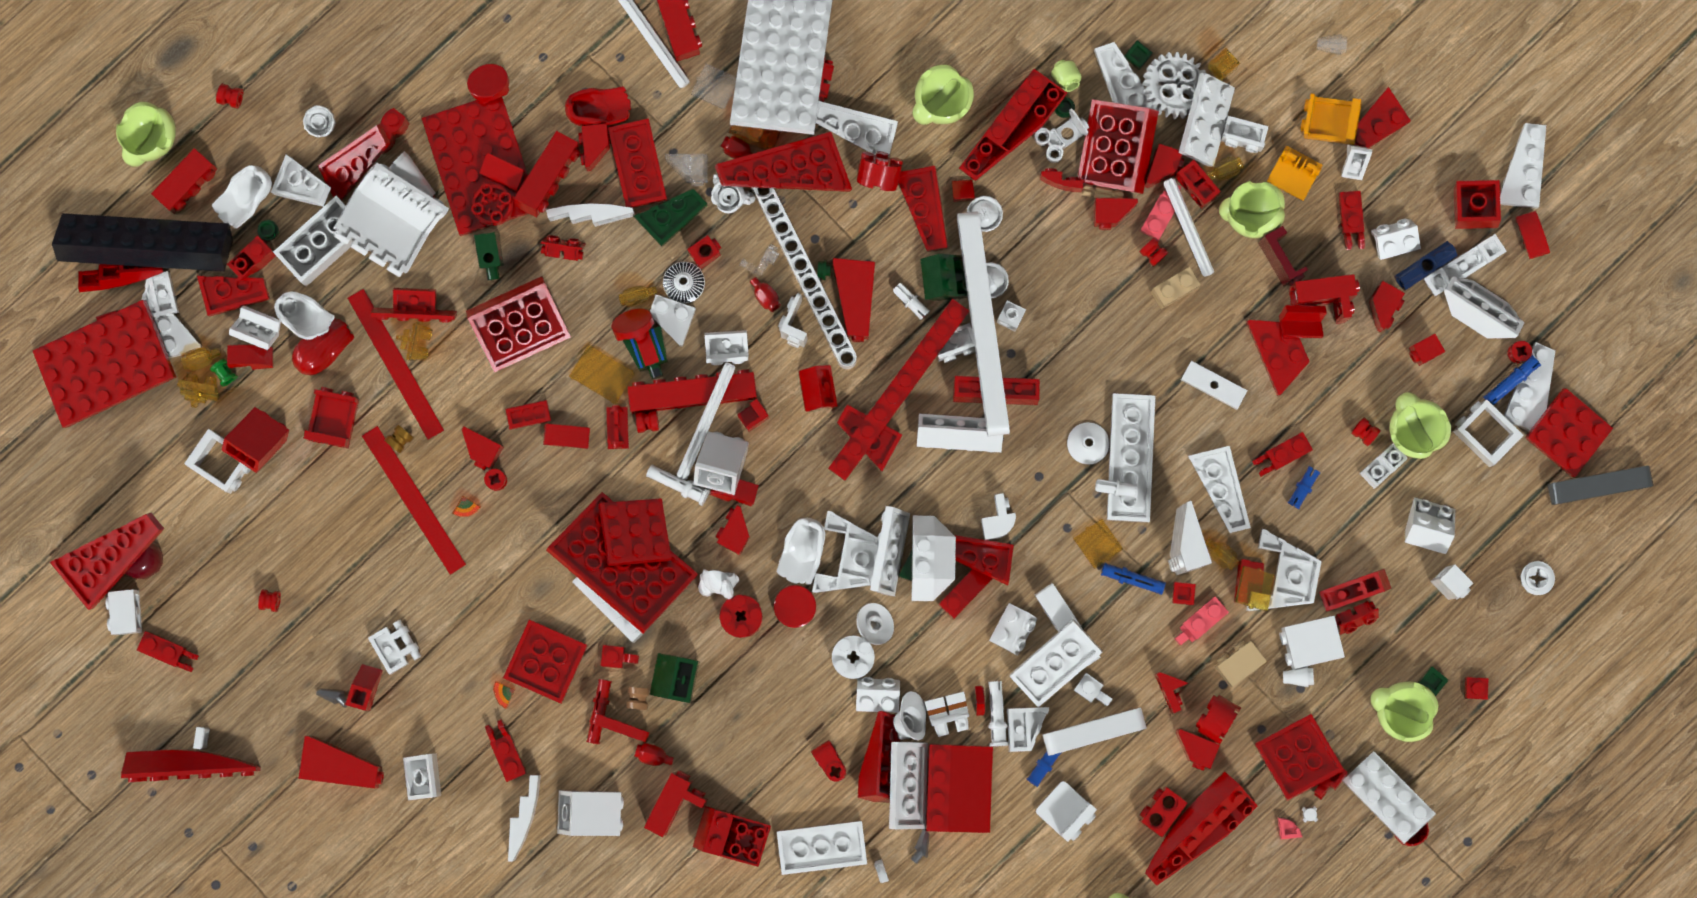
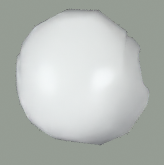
M320 105L308 109L303 118L304 129L310 135L318 138L329 135L336 124L331 110Z

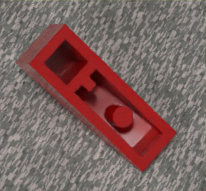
M972 569L938 606L954 620L993 578Z
M1381 569L1322 590L1319 593L1327 612L1392 588L1385 569Z

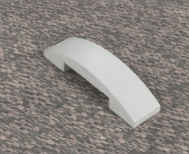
M1494 234L1423 280L1433 295L1437 296L1445 291L1452 277L1464 279L1507 251L1496 234Z

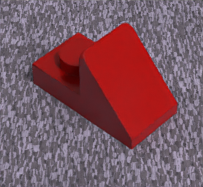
M1161 672L1154 674L1170 712L1176 713L1181 711L1180 705L1183 704L1179 694L1174 693L1173 690L1188 683Z

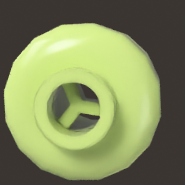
M1060 60L1054 65L1051 72V77L1055 84L1066 92H1071L1080 85L1082 76L1073 61Z

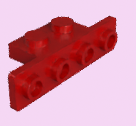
M394 288L393 308L375 307L370 312V317H376L377 320L397 318L399 321H408L410 318H415L421 322H428L431 319H439V322L448 323L455 320L457 316V311L437 310L436 289Z

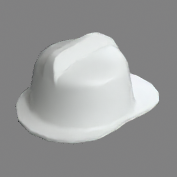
M910 691L905 693L902 697L900 711L894 717V727L898 733V738L901 740L906 738L921 740L925 736L926 706L921 696L916 692Z

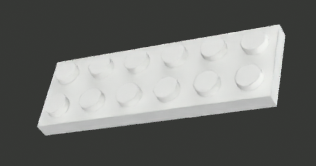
M1112 394L1108 481L1117 482V480H1120L1121 483L1138 485L1137 498L1122 495L1115 497V494L1108 493L1107 520L1150 522L1155 396Z

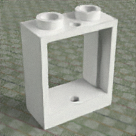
M1488 400L1481 403L1477 401L1469 409L1471 413L1468 417L1462 416L1455 423L1457 428L1453 432L1485 464L1491 467L1524 435ZM1484 409L1510 433L1491 454L1465 430Z
M208 429L184 464L225 492L231 494L232 491L235 492L242 483L241 478L244 474H248L251 469L239 463L224 484L199 466L216 441L222 445L224 441L222 436Z

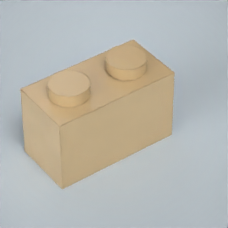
M1189 267L1154 287L1151 294L1162 310L1198 289L1200 283Z
M1243 640L1234 647L1235 652L1231 655L1226 653L1216 660L1219 664L1215 668L1229 687H1234L1267 662L1252 641L1245 643Z

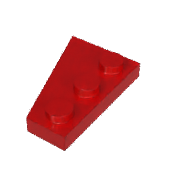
M1389 87L1358 123L1355 146L1370 148L1411 122Z
M197 276L209 317L270 299L264 278L246 277L241 280L239 277Z
M846 405L837 424L851 438L867 415ZM888 426L883 429L866 453L868 458L881 472H883L903 436Z
M954 535L956 537L955 561L1008 586L1014 549L1013 544Z

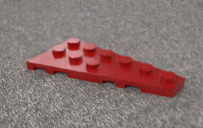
M832 132L715 165L722 186L850 192L852 190Z
M148 513L50 563L85 607L91 610L96 607L159 536L164 527L152 513Z

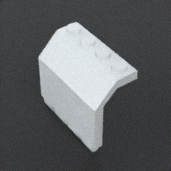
M376 163L370 168L355 189L333 228L336 230L334 237L346 245L351 239L353 241L350 246L364 256L370 251L371 254L368 257L370 260L382 267L388 262L389 265L386 270L400 277L403 272L406 274L409 271L429 233L437 222L446 215L449 208L444 206L441 200L433 199L427 195L426 191L422 188L408 183L405 177L397 176L391 172L390 168L386 165Z

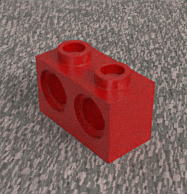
M1192 160L1175 176V179L1201 209L1214 200L1221 192L1195 160Z
M1167 787L1159 788L1152 797L1154 801L1150 807L1146 805L1139 814L1142 817L1139 821L1160 837L1164 836L1187 805L1185 800ZM1166 796H1171L1173 799V805L1170 808L1163 806V799ZM1154 813L1160 815L1161 820L1158 825L1150 823V816Z

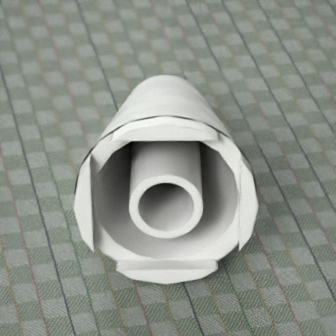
M404 151L389 167L390 171L397 176L405 177L408 183L422 188L426 191L427 195L434 199L435 191L409 154Z

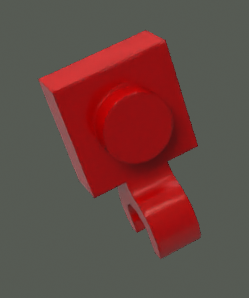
M603 645L601 666L623 669V662L638 664L639 655L624 654L625 647Z
M1344 769L1343 772L1322 782L1314 791V795L1322 800L1330 787L1336 791L1347 776L1348 771Z

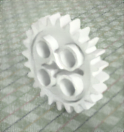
M1168 52L1165 57L1161 54L1158 60L1154 59L1151 62L1152 65L1146 68L1148 72L1143 75L1146 80L1142 83L1143 86L1147 87L1143 93L1150 95L1146 101L1154 102L1151 108L1158 106L1159 113L1165 111V117L1172 113L1173 119H1176L1179 114L1182 119L1187 114L1189 115L1199 74L1206 72V70L1198 69L1201 63L1194 65V57L1187 60V54H1184L1180 58L1179 52H1176L1173 57ZM1163 72L1168 73L1170 78L1165 77ZM1183 73L1188 75L1190 80L1184 78ZM1162 91L1167 92L1169 94V98L1165 97ZM1183 93L1187 94L1189 99L1184 98Z

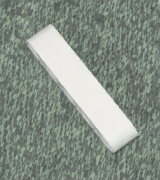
M1137 708L1043 734V739L1048 756L1140 731L1147 727L1142 709Z

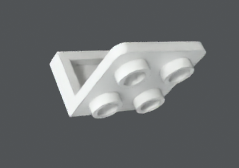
M797 293L796 297L792 296L787 305V317L783 315L778 326L780 327L781 338L786 339L787 344L795 348H799V346L805 347L807 342V333L791 326L802 302V296Z
M1062 781L1039 805L1036 813L1068 842L1070 839L1074 841L1081 834L1080 828L1085 823L1089 825L1096 817L1094 813L1097 809L1082 798L1071 786Z

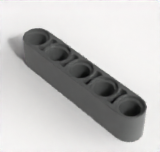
M1648 465L1547 484L1551 505L1653 487L1654 484L1650 466Z

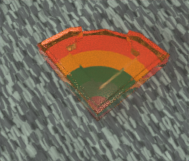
M462 496L452 514L459 517H469L477 513L481 506Z
M495 681L493 688L495 698L500 706L507 709L515 689Z

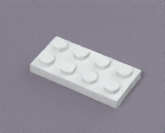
M1207 73L1199 74L1179 149L1180 154L1208 167H1214L1235 87Z
M886 506L882 514L883 524L878 535V551L874 556L875 567L870 577L871 591L894 597L910 513L895 507Z
M1073 619L1010 674V677L1039 707L1098 657L1102 650Z
M891 742L889 829H926L928 743Z
M1374 751L1343 780L1346 786L1403 844L1436 815Z
M862 821L777 831L782 875L867 864Z

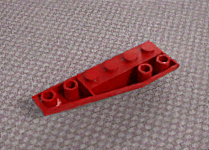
M1033 69L959 169L977 181L1041 129L1067 95V92L1036 69Z
M203 751L126 752L121 778H128V782L147 781V777H150V781L169 780V776H177V780L190 779V775L198 774V778H212L211 774L220 773V777H233L234 772H241V776H254V771H261V767L237 758Z
M1224 771L1178 819L1158 848L1145 874L1156 886L1227 837L1258 807L1257 804Z

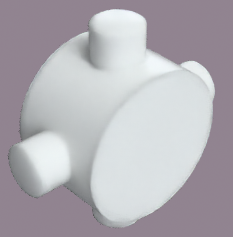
M1315 806L1313 808H1302L1303 821L1305 823L1318 820L1317 808Z

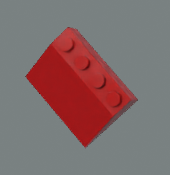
M1092 99L1088 119V135L1085 136L1078 180H1083L1084 184L1143 194L1159 111Z
M543 276L466 311L467 319L494 373L571 338Z
M929 744L926 831L990 833L993 747Z

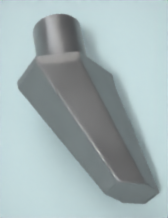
M320 689L316 692V695L333 704L339 703L344 708L347 707L345 705L347 698H345L344 691Z
M925 829L922 830L914 847L917 851L911 857V860L918 864L923 856L928 857L930 834Z

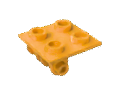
M1286 145L1266 182L1304 201L1323 165Z

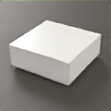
M196 727L194 749L207 748L209 728Z

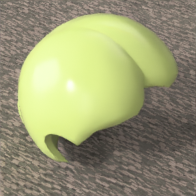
M950 65L931 67L920 77L915 88L916 104L912 112L915 121L922 125L932 122L935 124H950L958 121L969 111L974 97L972 83L969 79L960 76L958 71Z
M138 102L124 112L121 123L116 125V136L122 146L124 162L132 167H138L145 161L148 162L161 158L172 148L176 136V127L172 116L167 110L158 108L149 102Z
M1248 181L1238 186L1231 197L1221 202L1219 214L1239 234L1248 238H1263L1282 225L1285 218V198L1282 191L1269 182L1252 183Z
M1410 392L1403 393L1397 398L1395 403L1396 410L1390 420L1389 432L1394 445L1399 451L1411 458L1424 459L1429 457L1433 451L1441 449L1448 443L1451 435V424L1446 413L1438 404L1430 400L1420 399L1417 395Z
M1399 682L1389 688H1378L1372 693L1370 698L1371 705L1377 711L1379 723L1384 731L1393 738L1404 742H1414L1424 739L1432 732L1433 718L1438 712L1439 705L1434 693L1426 686L1417 682Z

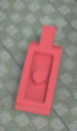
M1164 190L1159 196L1140 232L1151 238L1155 237L1157 241H1159L1175 212L1167 191Z
M1214 596L1182 623L1180 627L1182 633L1175 638V641L1182 645L1188 639L1191 642L1199 639L1229 612Z

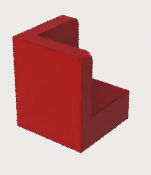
M757 399L752 401L749 407L737 415L748 432L769 419V415Z

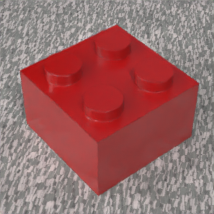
M1500 180L1456 181L1454 187L1455 229L1499 227L1501 222Z

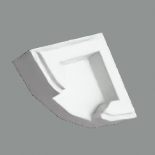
M882 859L875 861L874 865L880 883L889 881Z

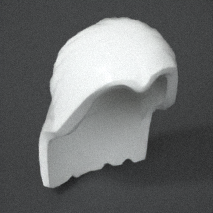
M249 165L231 178L226 191L212 204L214 211L218 213V217L224 223H229L234 228L240 227L253 216L259 203L269 194L272 186L271 177L261 167Z
M286 292L275 302L274 308L279 320L295 335L305 340H311L327 333L331 322L334 320L333 314L326 311L313 298L301 293Z
M808 517L801 518L793 524L785 537L784 549L779 560L777 573L782 577H786L788 581L794 584L799 582L801 584L805 582L806 584H811L819 567L825 541V530L819 521Z

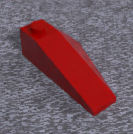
M878 711L859 774L857 798L871 802L890 803L891 742H900L893 723L896 716L894 714Z

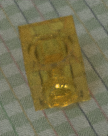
M1225 48L1209 63L1207 68L1217 79L1224 81L1238 68L1240 62Z

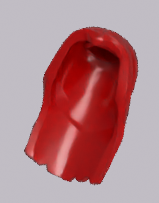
M624 86L612 89L588 88L568 96L565 102V113L570 122L578 126L612 125L629 118L631 100L628 99Z
M334 317L327 333L311 340L302 338L295 346L291 359L294 367L304 375L318 374L336 360L344 348L354 339V335L350 334V330L347 329L345 322Z

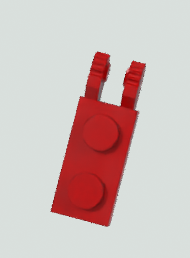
M1361 191L1339 192L1341 227L1346 250L1352 249L1351 234H1357L1359 249H1364L1365 230Z
M1301 432L1266 451L1264 455L1252 462L1254 465H1258L1263 460L1269 459L1272 466L1266 467L1259 472L1260 477L1313 451L1305 434Z
M148 631L144 632L136 650L189 672L193 671V667L187 663L180 662L182 655L188 656V658L198 660L199 655L186 650V647Z
M501 719L497 721V725L503 735L502 738L496 739L494 730L490 725L485 726L504 778L506 782H509L527 774L512 736L508 733Z

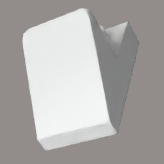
M1348 144L1347 157L1342 168L1341 177L1362 180L1372 154V149Z

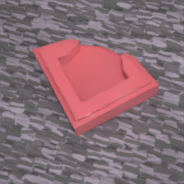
M1277 818L1280 839L1302 837L1300 829L1294 822L1286 818Z

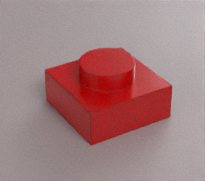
M1174 582L1172 604L1193 606L1196 584Z
M1465 677V699L1488 700L1489 678Z

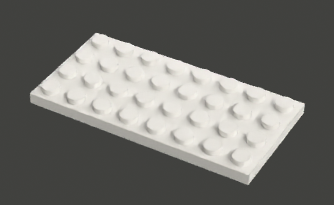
M748 0L730 125L814 135L832 0Z

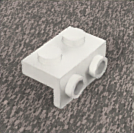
M1227 116L1221 141L1225 142V145L1237 148V146L1246 148L1245 150L1248 152L1258 153L1265 146L1264 142L1269 126Z
M1401 219L1395 224H1384L1371 230V234L1376 241L1377 254L1380 260L1421 249L1418 227L1410 219Z
M242 306L239 318L230 327L229 335L268 350L279 337L281 321L249 307Z
M970 323L957 328L938 354L937 359L939 362L944 360V363L955 360L956 355L963 353L964 356L975 353L973 331Z
M747 330L705 333L706 363L722 365L724 362L742 364L748 361Z
M1009 603L989 641L1018 656L1020 651L1024 649L1030 632L1034 630L1037 618L1029 612Z
M858 678L856 711L898 713L900 680L893 678Z

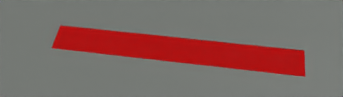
M362 289L348 297V301L427 440L443 432V427L382 320L370 317V312L374 306L365 290Z
M376 426L362 435L367 446L449 574L451 575L465 566L466 563L395 452L384 441L385 437L379 427Z

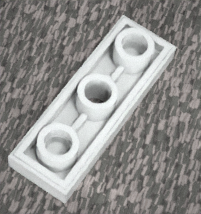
M1193 361L1189 363L1181 378V381L1236 410L1248 391ZM1211 382L1216 383V389L1211 388Z

